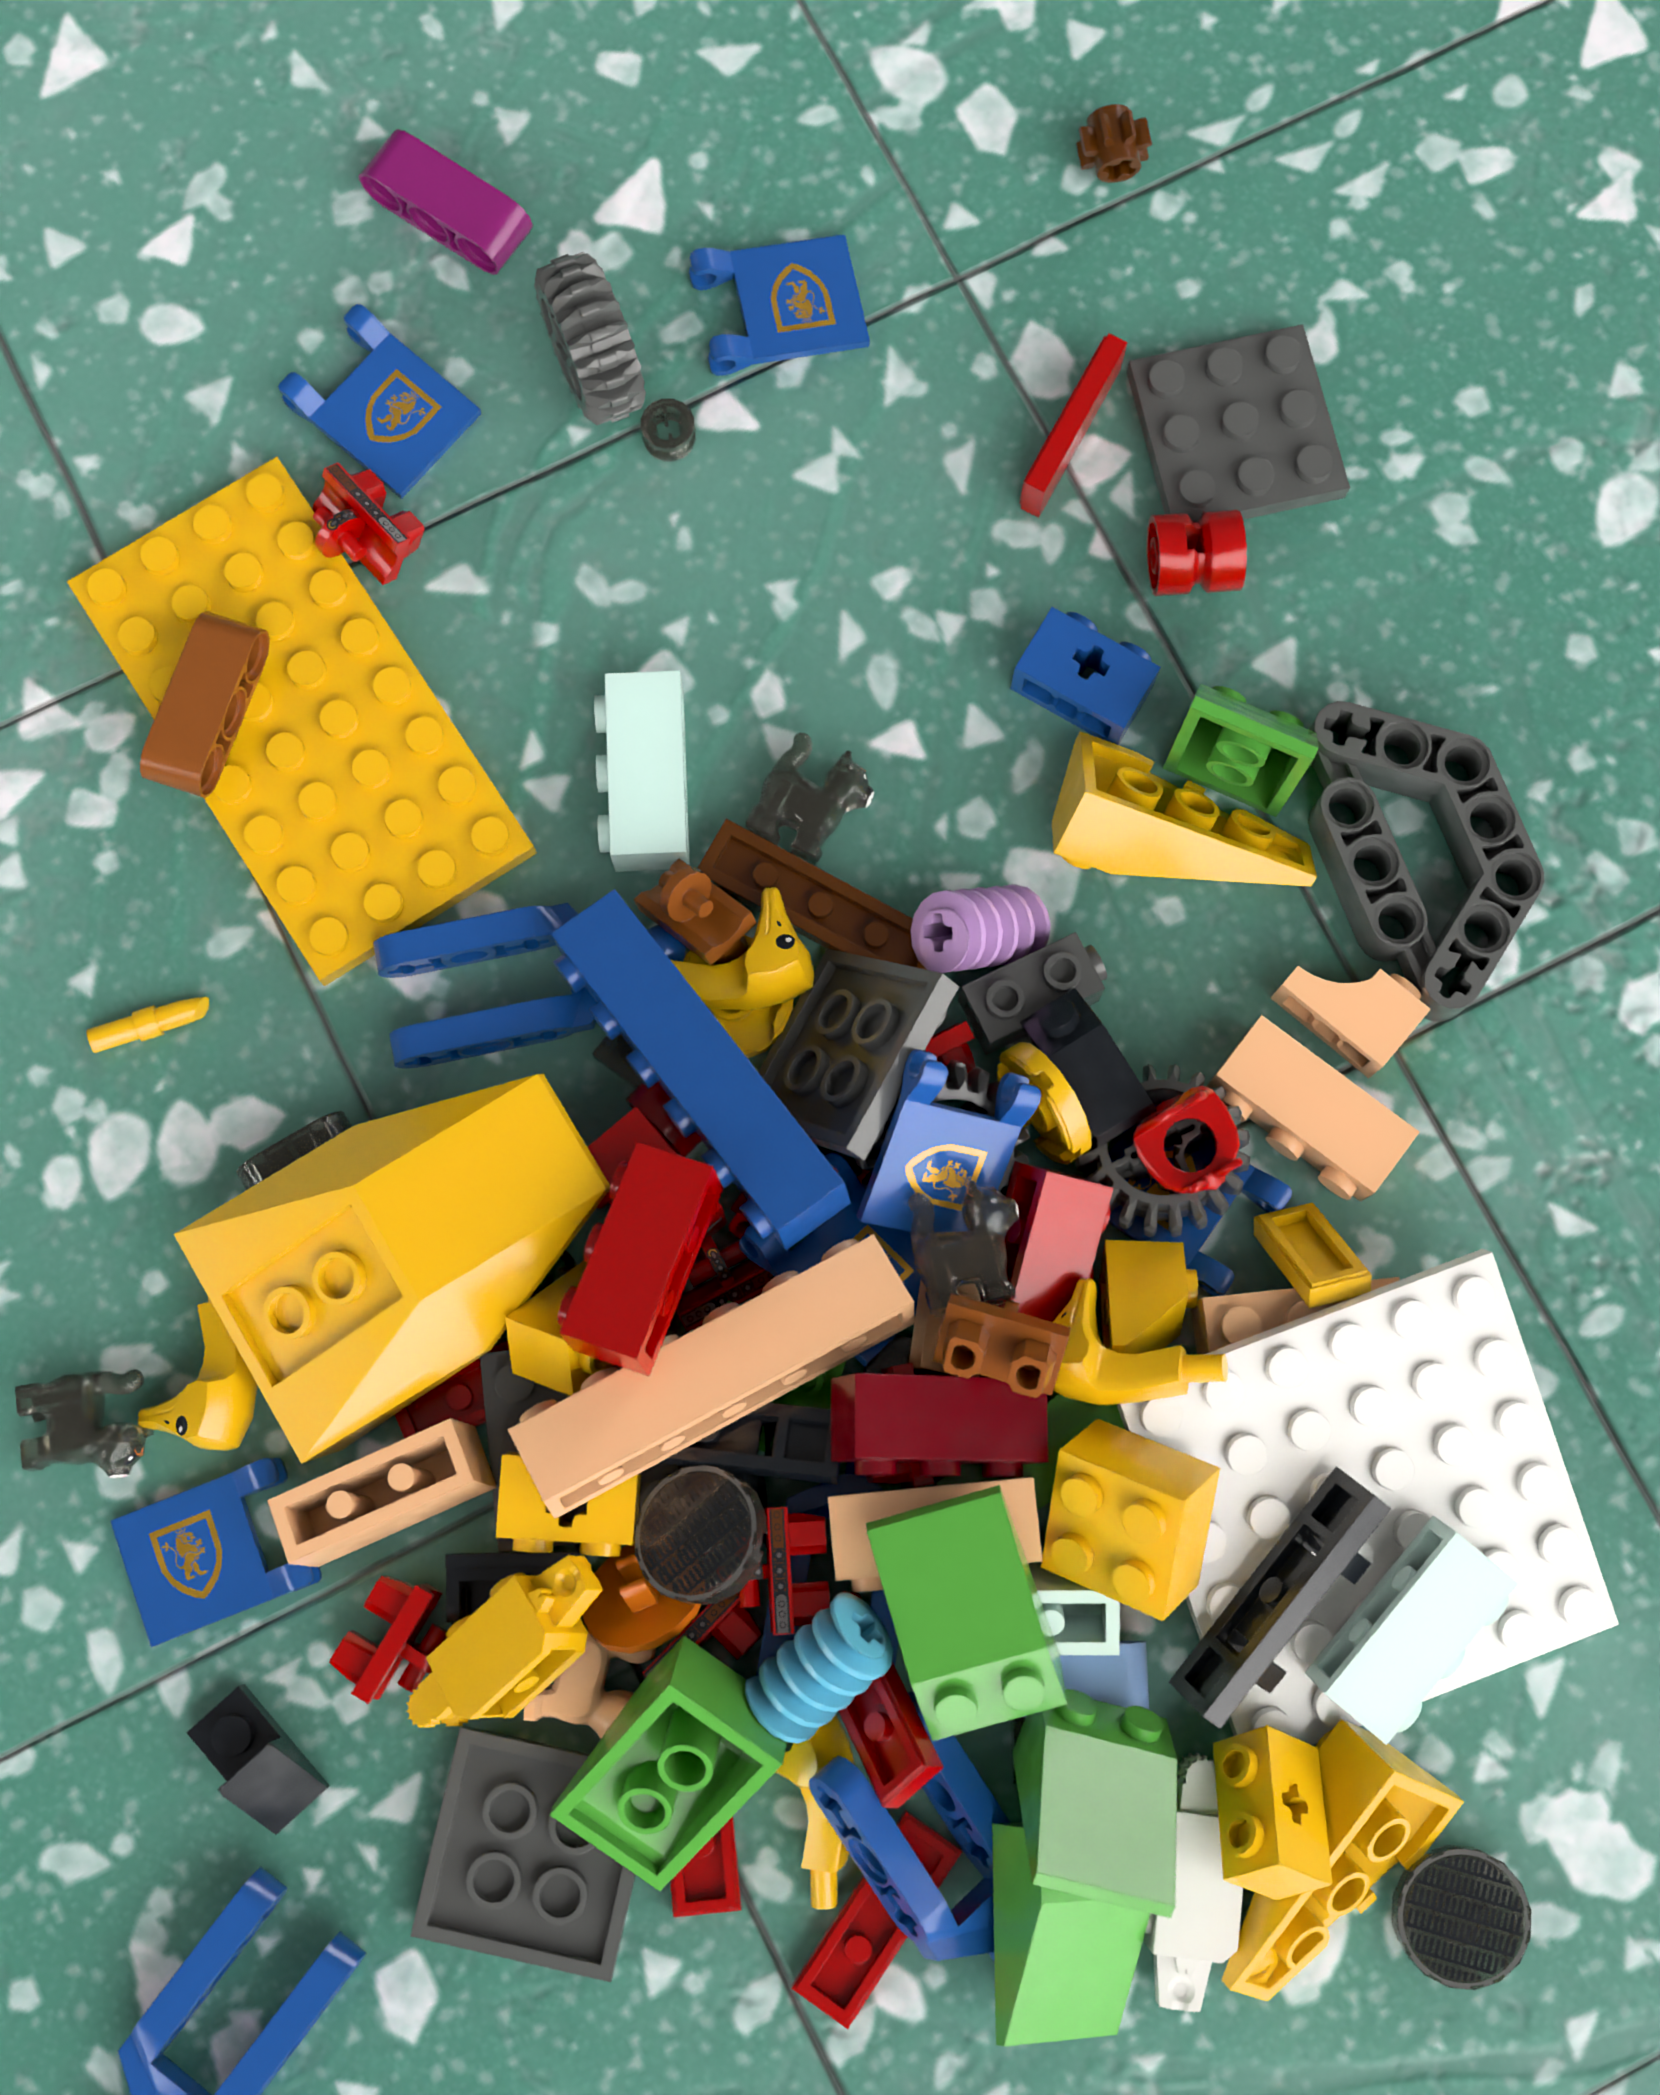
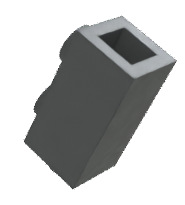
M1075 932L961 986L958 1001L985 1055H988L1026 1037L1027 1034L1020 1022L1073 988H1076L1089 1006L1097 1003L1105 989L1102 981L1107 979V972L1096 949L1092 945L1084 947Z

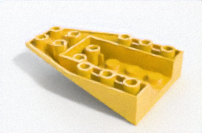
M535 1074L354 1125L176 1232L174 1236L302 1464L343 1450L489 1352L506 1330L505 1317L527 1302L609 1192L610 1185L545 1075Z

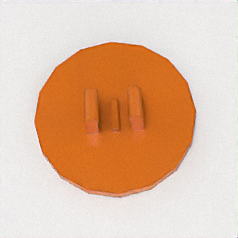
M662 1535L643 1552L642 1544L645 1547L646 1543L643 1539H640V1551L643 1562L652 1578L659 1585L680 1595L692 1596L707 1593L704 1584L708 1583V1577L689 1593H685L678 1582V1579H681L686 1588L689 1589L690 1587L683 1577L686 1574L692 1585L695 1584L688 1573L690 1569L696 1579L700 1580L693 1569L695 1565L702 1576L705 1575L698 1564L701 1561L708 1571L701 1556L666 1586L657 1574L659 1570L665 1580H669L662 1570V1567L665 1566L671 1577L674 1575L667 1565L668 1561L676 1572L679 1571L672 1561L673 1557L683 1568L684 1566L677 1554L680 1553L685 1562L688 1563L689 1561L681 1551L684 1548L691 1559H693L694 1556L687 1547L688 1543L682 1544L651 1571L649 1567L651 1568L652 1564L646 1557V1554L649 1553L656 1564L657 1560L650 1550L654 1549L661 1560L663 1557L656 1548V1545L660 1546L665 1555L668 1553L661 1544V1541L664 1540L670 1551L672 1547L665 1538L666 1536ZM669 1536L674 1545L677 1546L678 1544L676 1543L674 1538L672 1536ZM647 1537V1539H648V1541H649V1543H650L652 1540H651L650 1537ZM635 1543L621 1548L620 1556L609 1557L594 1573L599 1579L603 1590L582 1615L588 1632L595 1641L609 1651L628 1654L657 1648L677 1636L697 1615L704 1600L687 1601V1598L677 1596L674 1599L658 1591L649 1582L651 1579L645 1570H641L639 1565L640 1557L638 1548L635 1549ZM692 1547L696 1555H698L699 1552L697 1551V1549ZM674 1583L677 1584L681 1592L675 1590L673 1587Z

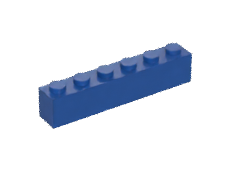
M615 889L551 933L562 955L553 961L559 973L575 993L584 987L597 1002L589 1010L608 1038L612 1041L621 1034L630 1045L633 1052L625 1057L648 1089L658 1083L671 1099L663 1105V1108L680 1133L685 1138L694 1132L697 1133L709 1149L701 1155V1158L705 1164L714 1167L723 1188L734 1182L748 1201L739 1206V1208L762 1240L773 1233L783 1248L788 1250L851 1203L842 1178Z

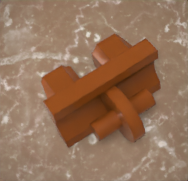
M680 858L670 866L669 871L664 872L660 876L657 886L651 890L641 892L633 899L639 911L710 966L712 964L729 963L738 959L746 952L749 945L744 935L757 924L751 911L713 884L710 878L700 869L689 866Z
M951 1293L932 1361L943 1364L944 1371L968 1379L973 1375L979 1374L1007 1382L1012 1392L1033 1398L1039 1397L1042 1393L1052 1396L1071 1327L1019 1313L1020 1303L1008 1299L1006 1300L1005 1307L1002 1308Z

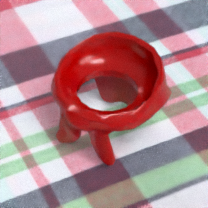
M1203 1085L1190 1088L1184 1094L1155 1107L1157 1111L1146 1117L1133 1134L1138 1157L1148 1173L1161 1186L1175 1192L1193 1194L1204 1190H1216L1225 1182V1177L1230 1171L1243 1164L1240 1157L1236 1158L1240 1141L1237 1127L1226 1105L1214 1090ZM1183 1119H1196L1206 1124L1213 1132L1216 1140V1153L1212 1162L1203 1170L1197 1172H1184L1174 1167L1167 1159L1164 1151V1137L1168 1129L1174 1123Z

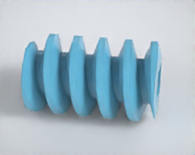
M847 1592L838 1594L832 1600L830 1609L820 1610L813 1618L812 1624L802 1626L795 1634L794 1640L785 1641L776 1652L777 1656L767 1657L759 1667V1676H753L746 1680L745 1694L749 1707L758 1722L771 1735L785 1742L801 1743L809 1740L820 1726L828 1724L837 1711L845 1709L855 1695L866 1691L872 1681L882 1677L891 1666L893 1649L889 1634L881 1619L859 1597Z

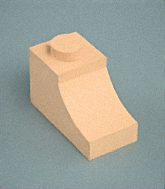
M1297 966L1271 997L1274 1002L1367 1078H1370L1384 1067L1431 1010L1420 1001L1421 993L1410 981L1394 973L1389 976L1381 968L1368 980L1356 983H1337L1316 977L1300 966Z

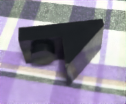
M245 1684L233 1690L187 1732L226 1780L218 1788L222 1796L275 1835L282 1831L330 1787Z

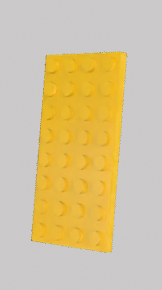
M276 456L68 580L67 583L153 719H155L190 631L197 617L202 612H212L268 631L270 642L264 669L219 781L210 796L204 798V800L315 975L326 986L375 955L373 942L378 938L419 928L531 858L537 852L343 555L340 554L333 558H327L316 548L315 538L321 527L313 519L314 511Z

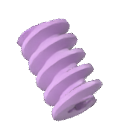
M1011 884L988 888L945 890L932 893L920 903L914 914L911 926L912 947L918 961L927 970L939 973L1007 965L1045 947L1049 940L1051 924L1048 911L1042 900L1028 887Z

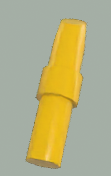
M209 998L185 999L160 1007L152 1005L133 1011L131 1016L86 1030L90 1047L94 1053H98L139 1039L143 1042L162 1036L165 1031L203 1018L209 1008Z

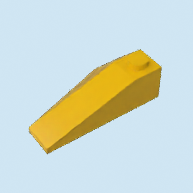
M1082 731L1079 732L1074 742L1052 818L1054 854L1060 855L1067 863L1077 868L1090 869L1093 867L1115 875L1309 887L1314 883L1317 874L1310 844L1244 809H1235L1229 815L1220 810L1210 798L1205 796L1204 792L1206 789L1196 783L1187 780L1184 787L1179 788L1150 772L1155 763L1153 760L1133 750Z
M1340 1719L1336 1726L1324 1734L1316 1744L1319 1751L1332 1885L1279 1900H1274L1256 1892L1254 1893L1239 1932L1238 1951L1229 1958L1221 1979L1231 1991L1268 2002L1328 1945L1330 1936L1327 1928L1340 1916L1351 1912L1355 1908L1362 1914L1377 1899L1370 1888L1397 1862L1406 1870L1410 1869L1427 1852L1464 1803L1456 1793L1390 1744L1386 1745L1372 1732L1344 1719Z

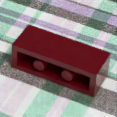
M853 1373L832 1378L831 1462H855V1475L862 1476L896 1475V1463H919V1476L924 1477L961 1476L960 1464L982 1465V1475L986 1478L1024 1477L1023 1465L1048 1462L1047 1394L1042 1393L1039 1397L1033 1398L1012 1392L1007 1382L990 1377H970L968 1379L960 1376Z

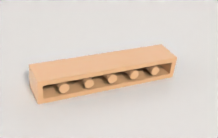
M873 1234L860 1242H857L856 1239L842 1241L830 1248L822 1256V1262L800 1274L795 1270H791L776 1276L763 1287L761 1295L740 1306L736 1302H731L716 1308L703 1319V1326L680 1338L676 1334L665 1336L650 1376L625 1368L620 1370L617 1367L605 1368L587 1378L581 1385L582 1390L558 1403L556 1400L543 1401L525 1411L519 1419L521 1423L508 1429V1432L554 1519L915 1324L914 1301L875 1235Z

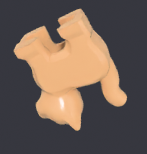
M588 1632L585 1653L554 1680V1684L547 1686L524 1708V1720L538 1721L543 1717H551L570 1724L588 1725L598 1734L601 1740L634 1694L627 1690L605 1691L604 1685L611 1659L619 1658L629 1663L642 1664L654 1658L656 1648L633 1654L609 1651L595 1641Z

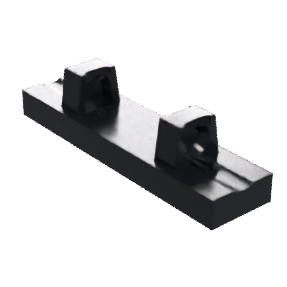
M770 1402L659 1462V1464L684 1467L711 1466L726 1472L838 1485L840 1462H831L830 1409ZM762 1426H764L765 1431L764 1456L758 1455Z
M1336 1466L1169 1680V1683L1202 1717L1220 1729L1255 1684L1271 1693L1286 1674V1671L1273 1662V1660L1340 1574L1355 1585L1366 1572L1371 1563L1360 1555L1358 1551L1391 1508Z

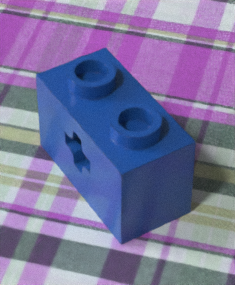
M1051 607L1015 666L1010 689L1089 734L1119 745L1152 690L1161 667L1154 664L1150 655L1139 646L1130 642H1120L1118 644L1099 633L1096 625L1085 616L1076 612H1067L1065 614ZM1087 667L1097 671V673L1091 674L1088 679L1078 675V673H1083Z

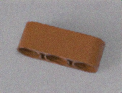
M208 611L202 612L197 617L145 741L140 760L142 778L203 798L210 796L219 781L264 669L270 642L268 631Z

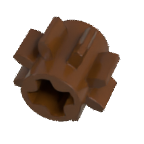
M1111 104L1098 108L1087 118V126L1079 128L1081 140L1076 143L1081 169L1085 170L1095 167L1097 177L1103 182L1117 183L1130 179L1140 171L1141 161L1149 159L1147 148L1152 145L1147 118H1139L1133 121L1132 111L1125 105Z

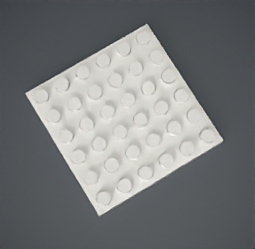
M1481 1249L1206 1353L1226 1355L1228 1365L1226 1382H1188V1392L1186 1395L1138 1403L1117 1404L1125 1430L1220 1467L1199 1585L1185 1598L1200 1641L1336 1466L1391 1508L1358 1551L1360 1555L1371 1563L1369 1568L1355 1585L1341 1574L1273 1660V1662L1286 1671L1282 1680L1271 1693L1255 1684L1228 1718L1234 1736L1267 1725L1313 1745L1318 1743L1324 1734L1332 1730L1340 1719H1344L1357 1726H1362L1361 1723L1325 1695L1305 1674V1671L1432 1516H1435L1459 1533L1514 1579L1518 1585L1509 1594V1602L1503 1614L1494 1623L1483 1626L1465 1648V1657L1459 1668L1449 1677L1440 1679L1423 1701L1619 1625L1493 1253L1488 1250Z

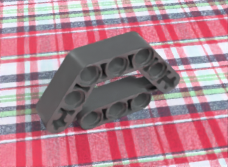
M1337 701L1330 703L1319 711L1308 729L1317 733L1319 748L1310 766L1315 769L1324 790L1309 813L1308 825L1310 833L1356 940L1363 952L1372 959L1382 962L1398 960L1405 979L1410 981L1421 993L1420 1001L1431 1009L1424 1018L1433 1022L1447 1021L1458 1015L1479 996L1542 890L1545 881L1542 864L1493 755L1481 740L1471 735L1351 702ZM1331 731L1339 733L1338 741L1343 746L1332 743L1333 733ZM1364 738H1365V739H1369V740H1370V744H1369L1368 747L1366 748L1365 752L1362 753L1361 750L1364 748V746H1365L1366 743H1367V741H1366V740H1363V739H1364ZM1395 745L1401 748L1406 753L1409 764L1402 765L1392 762L1386 756L1384 746ZM1445 762H1456L1462 765L1467 771L1469 780L1464 782L1452 778L1447 773ZM1369 786L1430 804L1467 890L1435 943L1427 927L1428 919L1425 907L1378 800ZM1339 803L1350 808L1354 814L1355 823L1343 824L1335 820L1330 813L1329 804ZM1470 817H1478L1487 821L1492 827L1493 838H1484L1475 833L1471 827ZM1364 859L1373 863L1379 871V881L1371 882L1361 878L1355 871L1354 860ZM1504 873L1512 877L1518 886V896L1504 893L1496 883L1495 874ZM1387 915L1397 919L1403 926L1404 939L1397 940L1385 935L1379 925V916ZM1465 924H1474L1485 932L1488 938L1487 948H1479L1468 941L1464 933ZM1454 966L1463 969L1455 976L1448 988V993L1451 996L1449 998L1443 997L1439 993L1442 987V982L1439 979Z

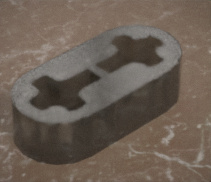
M343 1111L327 1114L245 1161L237 1169L236 1173L245 1190H248L351 1128L352 1125Z

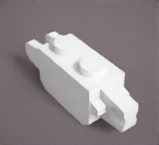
M1196 1752L1195 1755L1188 1753L1187 1757L1182 1756V1761L1177 1762L1176 1906L1171 1919L1150 1914L1144 1943L1153 1953L1155 2001L1159 2007L1187 2012H1200L1212 1962L1224 1963L1238 1951L1243 1887L1223 1880L1214 1761L1212 1759L1207 1760V1756H1200Z

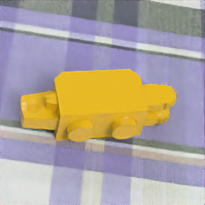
M567 1555L538 1576L526 1575L525 1573H515L507 1576L490 1590L491 1597L472 1615L455 1622L446 1632L447 1639L426 1657L432 1672L418 1685V1689H413V1694L409 1695V1702L406 1703L408 1710L406 1712L409 1713L408 1719L413 1721L412 1725H417L418 1728L435 1727V1724H440L441 1720V1724H446V1727L463 1726V1723H468V1719L490 1717L513 1718L585 1653L588 1632L580 1617L603 1590L599 1579L592 1572L591 1565L586 1557Z

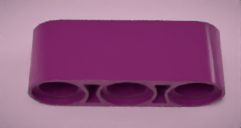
M396 129L359 174V181L362 187L377 203L489 274L495 275L502 269L533 228L530 217L517 202L404 130Z

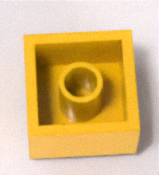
M1097 1418L1059 1450L1041 1568L1164 1621L1199 1585L1220 1467Z

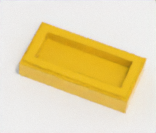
M1311 1202L1254 1217L1255 1238L1309 1308L1354 1298L1371 1291L1372 1274L1314 1203Z

